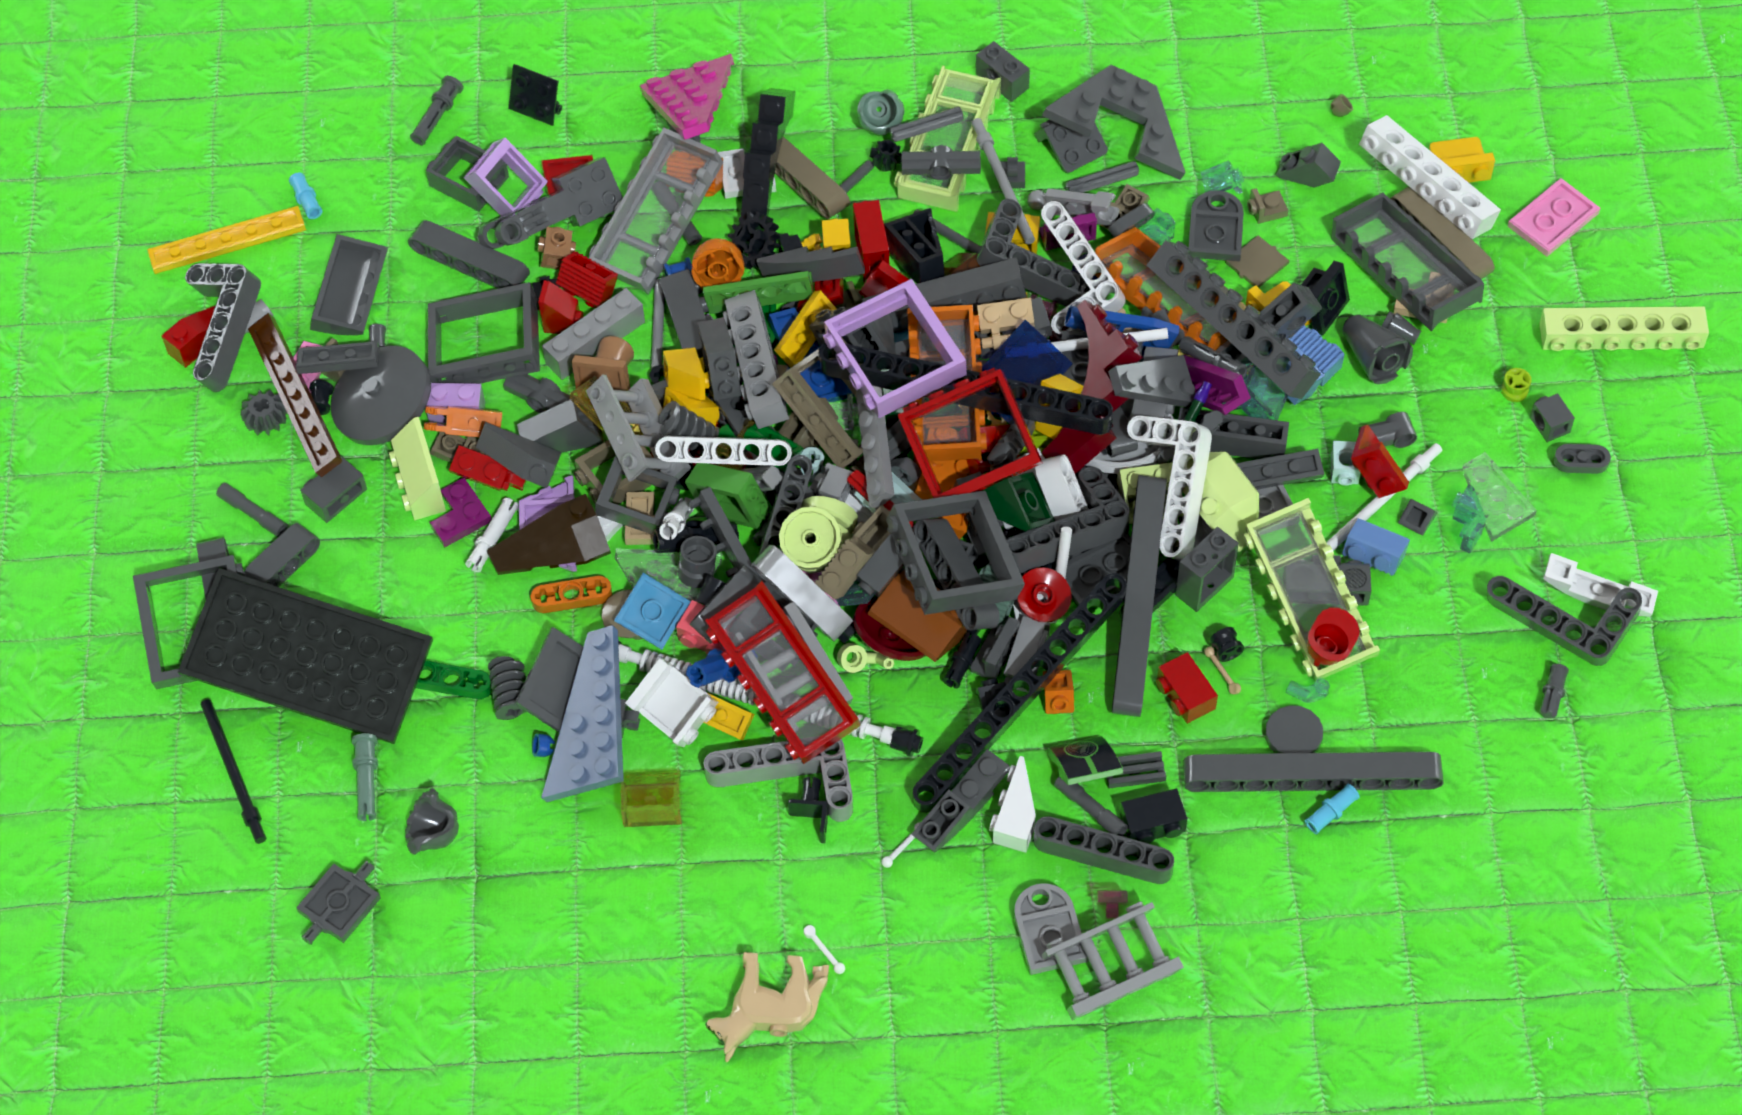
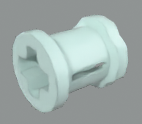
M808 447L803 450L801 455L808 457L812 463L813 475L810 476L809 482H813V479L819 473L825 472L823 465L824 454L819 448Z

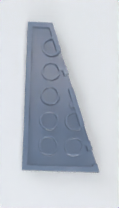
M613 625L587 633L541 797L546 802L624 781L618 630Z

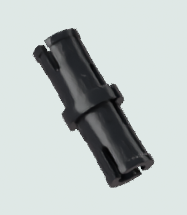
M966 632L958 650L951 656L952 663L943 678V682L951 688L954 682V688L960 687L967 669H970L973 663V656L981 643V638L974 633L969 638L971 634Z

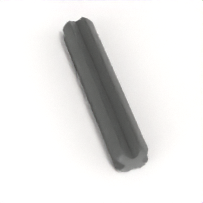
M957 106L891 127L890 136L894 142H898L962 121L963 112Z
M1131 161L1067 181L1065 188L1066 191L1083 193L1137 176L1139 174V167L1135 161Z

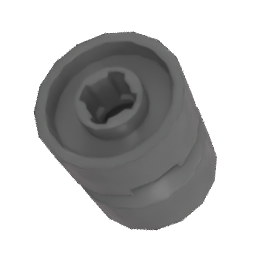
M692 536L687 538L681 545L678 576L681 582L688 587L702 588L707 575L714 577L717 551L715 544L710 539L702 536Z

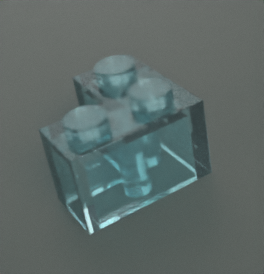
M1253 363L1245 364L1247 366V374L1243 380L1251 399L1234 410L1242 409L1249 417L1278 420L1288 395Z

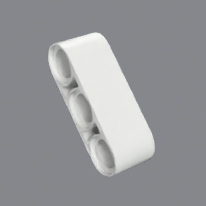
M1059 455L1042 459L1043 464L1035 467L1036 475L1055 521L1089 510L1068 457L1066 455Z

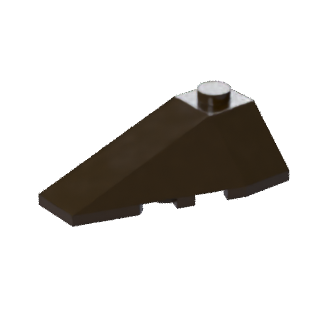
M584 494L558 505L487 550V554L497 574L502 575L531 571L535 567L550 566V568H558L559 564H587L611 554L597 514L587 495Z

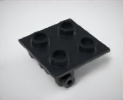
M513 64L509 109L553 126L555 114L559 115L562 111V105L557 101L559 81Z

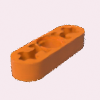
M593 576L539 585L532 590L531 601L533 608L539 613L563 611L604 604L612 596L610 581L606 577ZM596 587H602V593L597 594ZM584 588H587L588 596L584 595ZM568 590H577L579 592L577 598L569 600L564 597L565 592ZM555 593H559L560 601H556ZM543 595L547 596V602L541 603V596Z

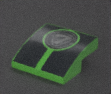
M1102 736L1048 747L1049 759L1058 766L1059 777L1068 785L1123 774V768L1116 753Z

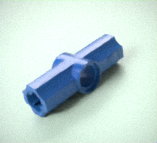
M716 648L711 650L705 659L688 666L686 675L692 686L700 688L721 679L732 683L740 672L735 665L730 668L721 655L723 651ZM752 650L754 656L758 661L759 656L756 654L755 650Z

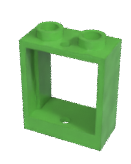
M697 463L685 481L694 499L699 497L700 491L711 487L729 522L758 529L771 508L752 473L709 463ZM699 506L700 510L702 511L703 515L705 516V514H704V512H703L701 506Z

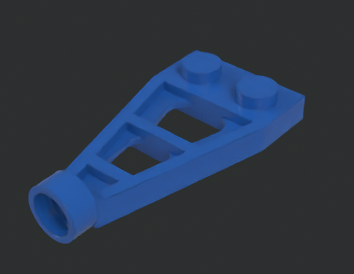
M1071 305L1067 311L1064 326L1072 329L1079 328L1086 332L1085 323L1078 308ZM1105 311L1107 313L1106 321L1117 324L1115 328L1121 333L1125 328H1137L1144 331L1167 328L1168 339L1144 342L1143 358L1146 347L1169 349L1179 334L1178 325L1163 320Z

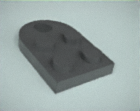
M1214 190L1205 192L1195 199L1191 209L1188 245L1190 249L1189 254L1193 258L1240 261L1244 210L1238 198L1228 192ZM1221 201L1224 203V206L1215 207L1211 203Z

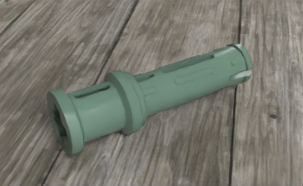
M368 733L357 734L352 737V745L355 746V758L352 760V766L357 771V819L360 821H367L366 810L367 815H369V821L376 818L374 770L378 766V759L375 757V745L378 739L375 735Z

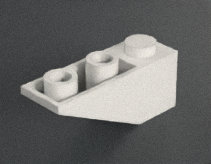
M1020 756L1017 765H1011L1007 777L1010 785L1008 790L1003 789L998 803L1001 810L999 815H993L989 831L993 832L994 844L1026 853L1034 832L1036 814L1025 759Z

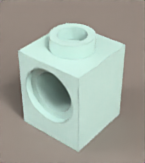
M1333 441L1331 451V483L1345 486L1359 484L1361 472L1354 467L1351 459L1356 442Z

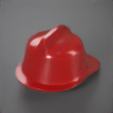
M1330 607L1323 610L1317 616L1307 638V650L1311 658L1314 659V666L1317 667L1320 664L1334 665L1349 656L1360 631L1356 619L1348 611Z

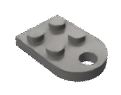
M1045 883L1032 885L1019 895L1015 904L1014 916L1030 975L1059 969L1060 967L1055 956L1043 961L1041 955L1047 950L1046 944L1061 937L1065 942L1082 934L1071 898L1063 889ZM1043 894L1049 901L1045 905H1037L1032 901V898L1035 895ZM1081 944L1066 950L1072 966L1088 962V957Z

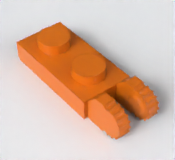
M426 406V413L431 415H447L446 424L425 422L424 429L445 432V434L480 437L485 422L501 428L502 411L448 406V408Z

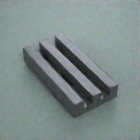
M1162 752L1118 757L1123 768V774H1140V772L1158 770V773L1119 778L1107 777L1109 789L1166 781V772H1164Z

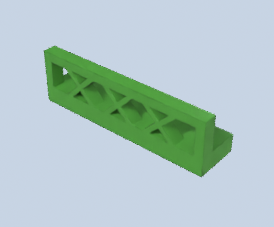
M804 271L703 287V293L709 313H721L727 311L726 299L755 290L761 306L809 299L814 292L813 277L811 272Z

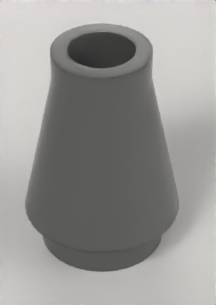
M1389 311L1382 324L1383 327L1400 335L1413 345L1421 333V330L1414 327L1397 312L1394 314Z

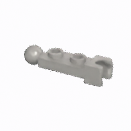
M1048 188L1046 193L1041 190H1033L1027 198L1028 205L1034 210H1041L1047 203L1057 201L1063 205L1071 217L1079 214L1095 213L1097 224L1111 226L1119 214V208L1110 206L1111 201L1115 198V194L1098 191L1095 195Z

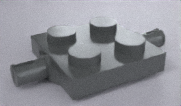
M364 861L356 873L344 871L333 864L296 907L298 913L312 923L305 934L301 936L306 943L308 942L311 945L321 932L331 934L344 943L381 899L380 894L367 886L364 881L375 869L371 863Z

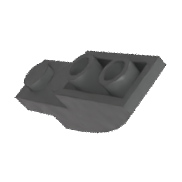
M986 749L956 787L944 794L914 830L912 836L934 853L960 832L994 795L993 790L1009 772L1010 766Z

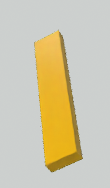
M295 206L149 248L147 251L153 271L157 274L306 231L299 206Z

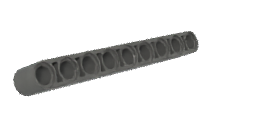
M1138 475L1112 714L1141 716L1166 478Z
M1436 752L1196 754L1187 756L1183 760L1185 789L1191 792L1339 791L1347 784L1352 785L1356 790H1428L1439 788L1444 784L1441 755Z

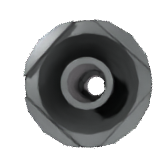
M1360 314L1351 316L1345 321L1343 334L1368 379L1376 384H1386L1398 377L1396 372L1401 367L1407 368L1413 356V347L1409 344L1408 340Z

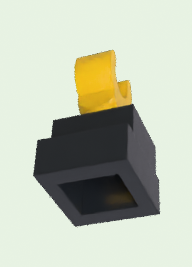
M788 233L781 234V238L778 239V244L781 246L777 248V252L782 253L805 246L811 252L822 249L820 244L823 242L820 234H813L801 242L798 234L789 236Z

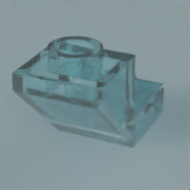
M1468 484L1464 493H1457L1452 507L1455 508L1453 519L1464 524L1459 537L1463 538L1460 549L1470 554L1483 533L1486 517L1474 487Z

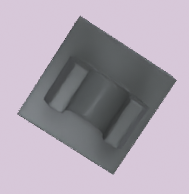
M1007 157V161H1000L1011 187L1025 188V162H1018V157Z
M621 699L622 738L625 728L636 731L640 724L639 712L628 710L625 704L627 700Z

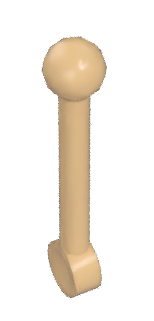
M1210 646L1206 647L1204 650L1205 656L1211 658L1229 684V692L1231 694H1239L1241 691L1240 684L1233 682L1215 656V649Z

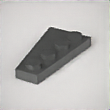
M1184 355L1119 365L1108 371L1115 396L1190 408L1196 394Z

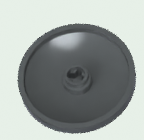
M380 347L378 367L345 370L338 380L331 400V414L336 427L348 439L358 444L378 445L391 441L413 418L420 417L423 413L431 392L429 370L426 364L413 351L405 347Z

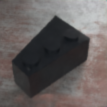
M931 208L884 224L889 253L917 284L945 276L943 253L936 233Z

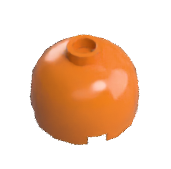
M714 238L698 246L693 254L691 272L694 281L701 288L741 281L745 264L740 249L734 243L726 239Z

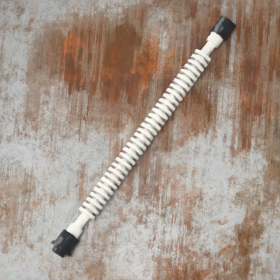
M618 641L619 662L627 663L629 661L638 664L642 672L648 673L659 658L667 660L685 675L688 666L692 665V663H685L683 660L672 659L670 656L658 655L657 652H651L650 650H645L643 654L631 651V647L621 645L622 642ZM737 678L732 683L721 679L701 687L704 691L707 690L710 693L714 692V694H721L723 697L728 696L730 699L735 698L736 701L742 700L743 703L755 705L753 699L756 698V695L751 688L746 691ZM789 694L781 700L785 707L788 708L801 699V697ZM829 705L803 719L805 722L810 721L814 725L816 723L821 727L824 725L827 729L830 727L832 729L843 722L833 706L829 708ZM857 716L861 726L851 732L853 737H858L859 735V738L863 740L866 735L879 738L880 742L889 744L892 749L905 752L909 757H912L914 752H920L923 744L920 730L914 729L912 731L899 726L896 729L889 726L882 728L870 724L869 717Z

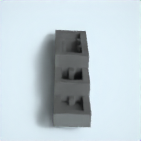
M807 246L757 259V264L763 278L808 271L812 273L813 282L865 273V265L857 247L834 252L831 246L809 252Z

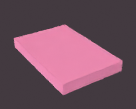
M1560 178L1510 219L1508 227L1548 257L1597 216L1600 212V207Z

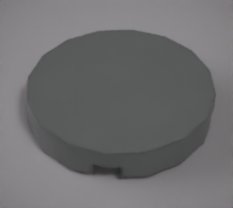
M1289 705L1279 708L1270 716L1266 724V741L1274 753L1275 751L1277 753H1315L1323 740V726L1320 719L1311 710L1302 706Z

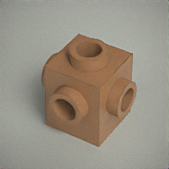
M546 227L544 237L539 236L537 252H542L540 267L557 270L561 268L562 259L573 253L576 249V242L572 241V231L561 227Z

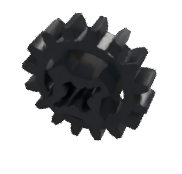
M750 212L747 213V219L739 217L740 224L738 226L732 225V228L735 230L734 234H728V237L732 239V243L740 249L745 268L749 270L752 267L759 269L757 259L774 255V248H780L781 246L776 243V240L781 238V234L776 232L779 226L773 223L774 219L760 212H757L755 215Z

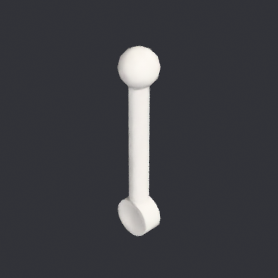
M921 822L915 825L914 830L919 826ZM912 833L890 856H885L882 859L881 863L884 867H891L893 860L915 839Z
M811 925L804 928L805 937L811 938L833 964L835 973L842 974L845 971V965L838 962L817 937L815 927Z

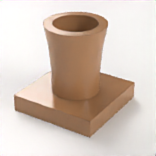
M615 336L605 337L599 342L596 357L574 356L572 368L578 400L586 404H592L586 390L602 375H607L613 390L628 391L630 389L627 366L634 358V350L627 341Z

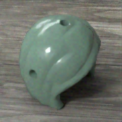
M887 89L882 92L872 91L863 95L858 103L857 113L862 128L876 135H886L890 133L891 127L901 124L905 109L898 95L894 91ZM877 107H881L880 112L877 111Z

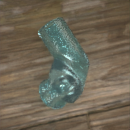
M1320 678L1313 685L1305 687L1291 680L1286 693L1305 703H1312L1324 699L1328 695L1330 684L1327 680Z

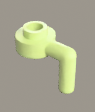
M855 643L843 645L837 654L839 666L851 673L861 671L866 664H878L886 669H891L894 666L893 659L878 653L866 652L863 647ZM853 652V659L847 661V655Z

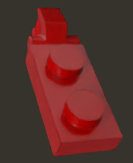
M460 445L449 468L450 473L498 491H507L509 486L523 491L526 484L525 479L520 478L491 457Z

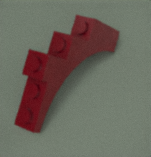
M1083 300L1077 308L1085 323L1088 337L1089 361L1086 380L1081 394L1107 400L1111 403L1114 412L1129 398L1115 396L1108 371L1115 366L1137 363L1143 357L1137 350L1138 342L1131 334L1124 335L1110 322H1107L1105 319L1107 313L1099 304L1092 305L1087 300ZM1099 415L1096 418H1104V416ZM1063 427L1057 437L1042 451L1045 459L1066 455L1076 474L1116 439V436L1112 429L1106 434L1097 435Z

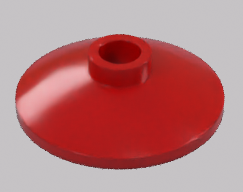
M1035 568L1023 575L1022 578L1025 585L1017 598V602L1025 615L1038 622H1053L1067 612L1071 604V589L1066 579L1060 573L1049 568ZM1037 594L1044 595L1045 602L1039 601Z

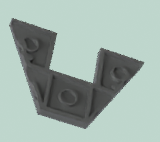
M1110 65L1047 106L1042 113L1043 117L1089 137L1093 130L1099 105L1143 125L1135 155L1136 160L1179 180L1185 174V169L1157 86L1116 66Z

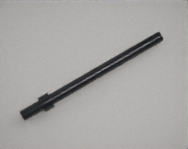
M209 699L204 700L200 705L243 810L241 814L243 821L250 828L255 843H263L267 838L260 823L262 818L259 810L253 806L212 701Z

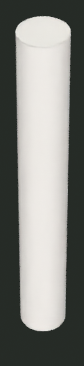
M1070 527L1061 528L1055 569L1065 579L1072 529Z

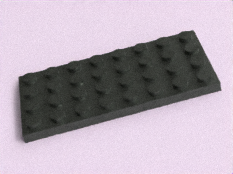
M219 568L178 673L181 676L360 734H373L379 740L395 744L432 645L433 637Z

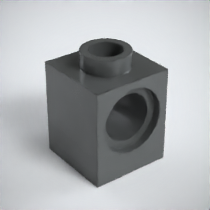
M1557 393L1550 397L1544 396L1539 398L1534 403L1530 419L1545 441L1549 442L1569 434L1575 417Z

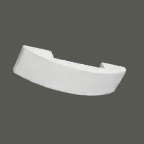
M1553 553L1550 554L1543 579L1563 593L1584 603L1607 610L1622 589L1634 588L1642 596V607L1639 616L1651 617L1658 594L1657 590L1632 581L1629 586L1616 583L1577 569L1578 562ZM1625 599L1621 602L1622 606L1628 609L1636 606V603L1631 599Z

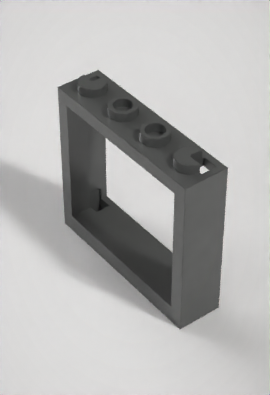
M528 282L428 303V370L431 382L480 384L539 372L538 299L531 283ZM523 306L524 348L442 365L441 323Z
M986 491L893 505L886 519L888 524L887 530L893 536L896 553L903 561L905 575L912 583L915 599L919 601L924 615L1011 601L1018 598L1025 583ZM969 512L997 581L937 591L909 522Z
M234 555L133 576L151 682L156 689L197 680L179 675V669L165 671L150 586L216 573L219 568L245 576L242 563H237Z

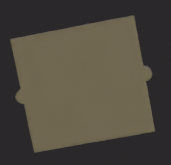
M1257 236L1241 249L1240 261L1226 260V264L1239 274V278H1244L1252 286L1256 285L1259 288L1287 266L1289 260L1276 250V246H1271L1260 236Z

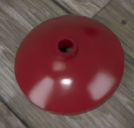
M878 598L866 600L857 607L853 617L854 627L861 640L870 649L884 657L897 661H913L926 656L868 615L869 610Z

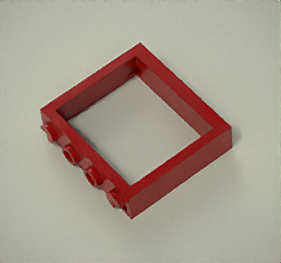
M992 368L988 371L985 370L979 374V379L972 382L969 379L960 381L953 385L954 390L944 393L943 390L928 396L929 401L921 405L918 402L911 403L903 408V413L898 414L933 498L979 492L1008 477L1019 475L1043 464L1009 383L1001 369L995 370V368ZM998 383L1029 455L943 492L912 421Z

